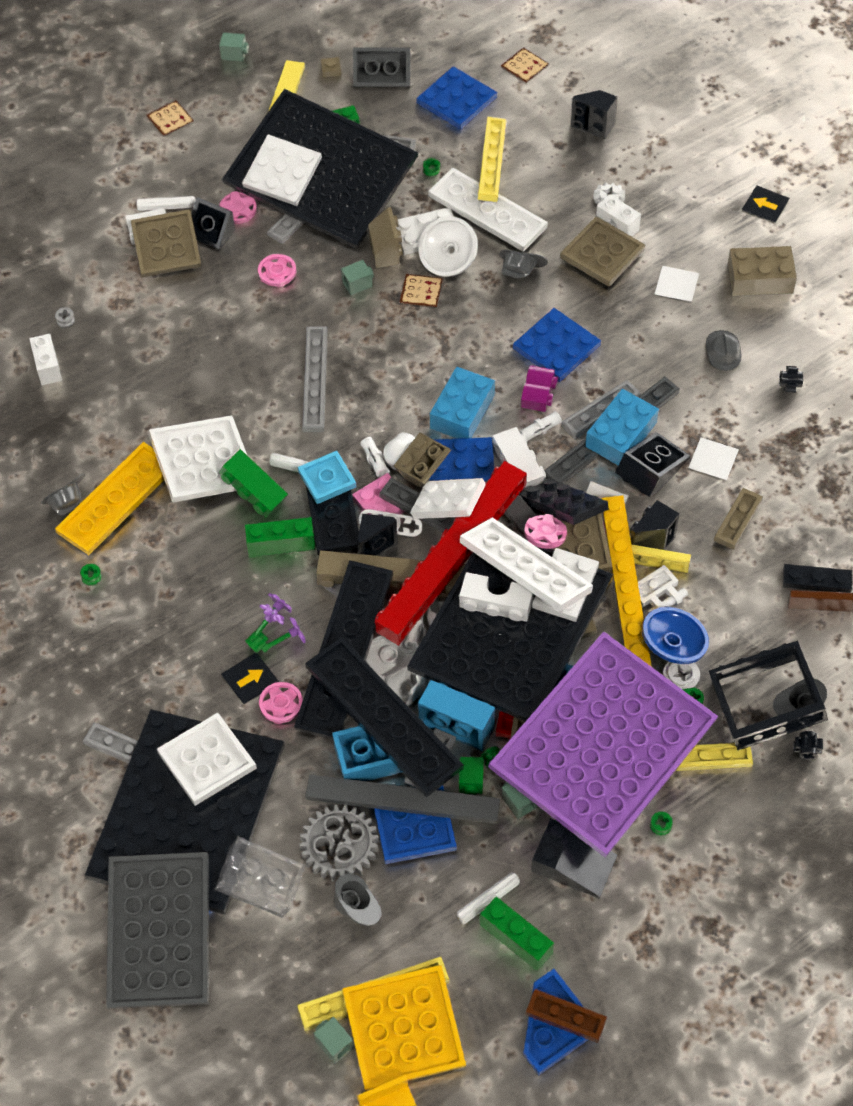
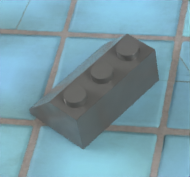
M353 47V87H410V47Z

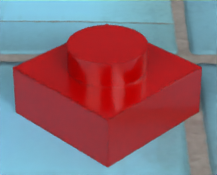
M500 711L495 736L510 739L514 720L513 716Z

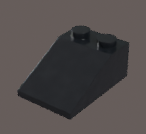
M655 432L624 453L615 473L625 482L639 489L642 494L651 497L662 489L689 460L691 455Z
M550 818L532 859L531 872L600 899L618 855L610 851L606 858L561 823Z

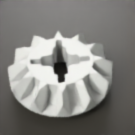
M605 182L604 185H598L597 189L594 190L593 197L596 204L602 202L609 192H612L611 195L621 202L625 200V190H622L621 185L615 186L614 182L611 185Z
M667 662L663 669V676L681 689L696 688L700 680V670L695 663L676 664ZM678 669L682 674H687L685 675V681L680 677H676Z

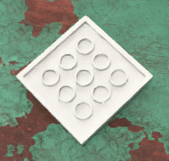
M232 416L149 430V437L172 503L237 491L231 484H226L219 474L222 466L237 451L241 449L247 454Z

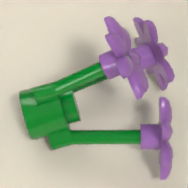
M269 593L268 596L275 602L272 606L273 609L268 604L260 605L264 610V620L245 642L256 653L260 650L266 653L271 647L291 636L293 638L299 635L305 644V636L300 631L296 620L292 617L290 621L294 627L289 629L288 633L267 644L269 638L262 632L263 629L272 621H278L283 625L284 617L278 614L281 609H285L291 613L292 610L291 606L285 603L284 600H280L276 594Z

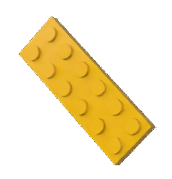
M142 442L55 528L56 533L89 556L164 481L154 449L145 442Z

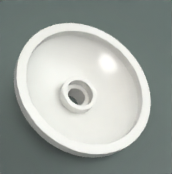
M452 216L439 218L428 225L422 233L418 248L419 256L423 265L431 273L441 277L456 276L464 272L476 257L478 250L476 233L463 219ZM454 247L455 251L450 253V249Z

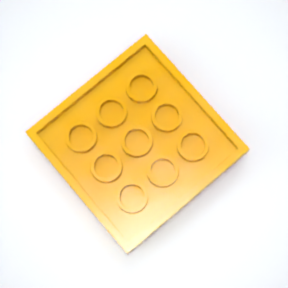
M442 965L342 988L365 1092L402 1076H406L407 1080L411 1081L466 1067Z

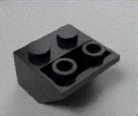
M602 90L573 96L570 126L606 139L615 125L618 96Z
M656 500L652 506L649 505L645 509L642 519L633 523L630 529L631 544L666 550L676 537L680 513Z

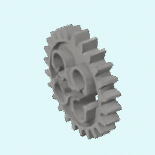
M336 804L334 805V811L330 812L329 808L325 807V814L323 815L316 811V820L311 817L308 818L311 826H303L306 834H300L302 841L300 843V850L303 851L301 853L302 859H307L306 866H313V874L321 871L322 879L329 874L331 875V881L334 882L336 876L348 873L354 874L355 871L362 875V866L370 868L369 860L375 861L376 859L373 852H378V845L375 843L379 842L378 835H374L377 833L376 826H371L372 819L365 820V812L357 815L356 807L349 812L347 805H344L343 809L339 810ZM343 817L351 824L352 835L358 834L361 836L359 839H351L348 829L343 834ZM333 825L339 827L335 831L328 830V828ZM319 847H329L330 856H333L336 852L334 857L335 869L328 862L326 851L321 852L317 850ZM343 855L351 856V858L346 861L339 859Z

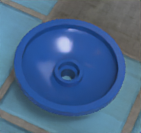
M660 607L651 611L643 621L642 635L645 643L657 656L668 662L676 664L695 663L708 650L709 637L705 627L696 617L682 609Z

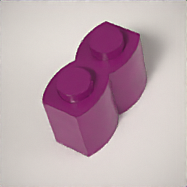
M530 365L522 392L521 408L546 412L547 407L552 406L554 394H551V391L556 389L558 382L554 369Z

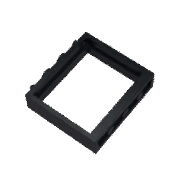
M798 640L788 644L784 643L771 650H763L759 654L747 658L743 657L735 662L719 665L718 668L709 670L713 687L737 751L828 721L825 705ZM797 661L814 704L737 729L721 686Z

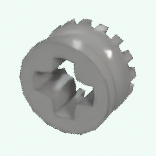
M64 307L56 311L55 318L59 327L67 328L75 323L72 309Z

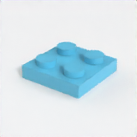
M338 451L298 467V472L316 504L357 487L356 481Z

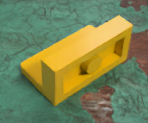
M402 1076L357 1096L359 1106H416L408 1087L406 1076Z

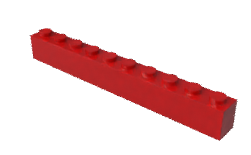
M504 461L500 467L497 466L493 470L491 478L488 482H485L486 485L470 517H455L453 525L450 529H446L443 532L439 543L433 545L426 559L417 564L414 574L404 580L401 590L397 594L391 596L385 610L379 611L376 615L375 624L378 634L398 646L402 643L473 553L460 543V535L491 518L498 521L526 486V472L507 461Z

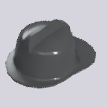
M502 250L500 252L501 258L504 259L502 274L513 278L521 279L527 277L533 268L544 267L548 264V260L538 254L521 253L512 250Z
M725 330L714 331L708 335L706 347L710 363L715 368L724 371L736 368L741 362L742 356L738 338L733 333Z
M85 474L78 476L63 488L49 494L41 503L49 504L59 516L72 512L81 503L82 497L78 483L85 477Z
M804 679L776 695L773 701V709L777 715L814 704ZM814 679L822 701L825 703L827 689L820 680Z
M351 873L343 874L337 879L334 895V904L337 910L361 925L369 926L376 924L382 916L381 907L365 881L358 875Z

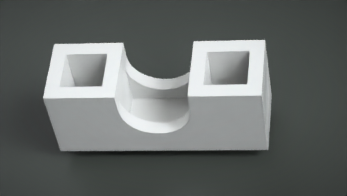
M466 572L459 595V607L467 611L484 612L491 616L508 617L514 621H528L534 597L532 592L519 583L511 582L510 588L505 594L495 595L488 590L489 577Z

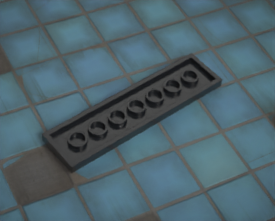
M349 560L319 653L340 637H343L366 661L376 631L375 617L383 609L394 575L393 570ZM311 674L294 728L296 731L333 740V732L344 730L348 713Z
M340 637L305 663L308 671L426 798L464 769V765L343 637Z

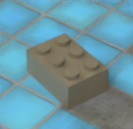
M791 246L730 248L727 265L732 296L794 293L797 276Z

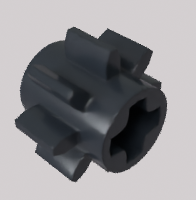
M786 366V371H780L779 386L784 387L786 392H796V387H802L803 372L798 371L797 366Z
M803 731L799 734V737H795L794 752H799L801 759L813 760L818 757V754H822L823 738L817 739L816 732Z

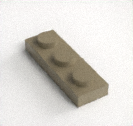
M742 488L714 536V541L734 550L761 504L763 496Z

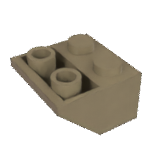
M387 208L368 224L369 240L376 268L400 265L399 256H403L402 246L399 244L402 243L401 231L396 229L398 227L397 215L393 216L392 208Z
M419 432L394 464V467L405 480L421 487L426 484L451 450Z

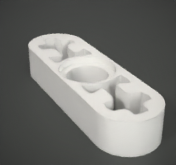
M367 509L361 512L358 519L360 525L362 514L394 517L397 520V535L416 537L422 531L421 521L414 519L412 516ZM400 519H404L403 524L407 525L414 521L415 526H418V530L410 533L409 528L403 527V532H399Z

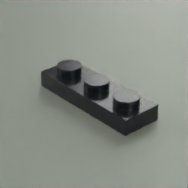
M784 564L782 588L851 593L852 570Z

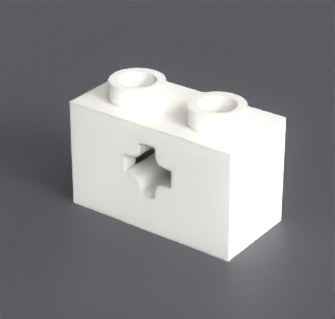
M609 194L597 205L596 216L632 237L639 231L641 214Z
M46 334L29 338L41 385L62 381L51 335Z

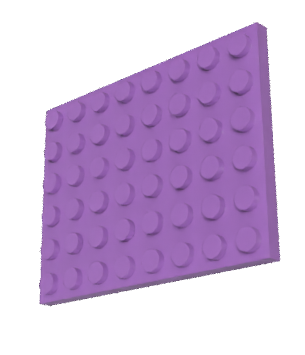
M603 631L489 763L488 768L606 858L714 724L718 716Z

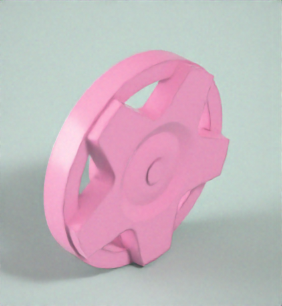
M233 191L225 196L219 205L233 211L234 224L250 221L257 211L255 199L238 191Z
M273 254L265 257L260 262L258 274L263 283L270 286L283 287L296 276V265L286 255Z
M545 514L529 518L525 524L524 535L534 546L552 549L564 543L567 528L566 525L553 517V515Z
M277 682L263 690L259 698V707L266 719L276 724H282L298 716L303 699L301 692L296 686L287 682ZM279 688H288V690L282 692ZM269 693L270 699L264 701L265 696ZM297 696L299 698V704H296L294 702Z

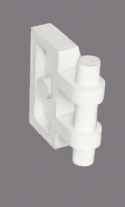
M665 565L638 581L642 608L649 603L653 607L647 611V614L660 607L676 606L682 602L683 598L688 596L685 588L679 591L674 588L678 585L679 580ZM666 593L669 597L661 602L659 597Z

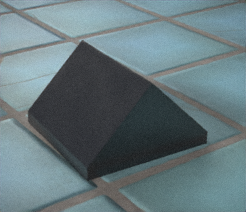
M196 198L191 214L196 240L221 250L235 232L233 211L202 198Z
M362 514L357 539L358 554L380 556L398 544L397 520L389 516Z

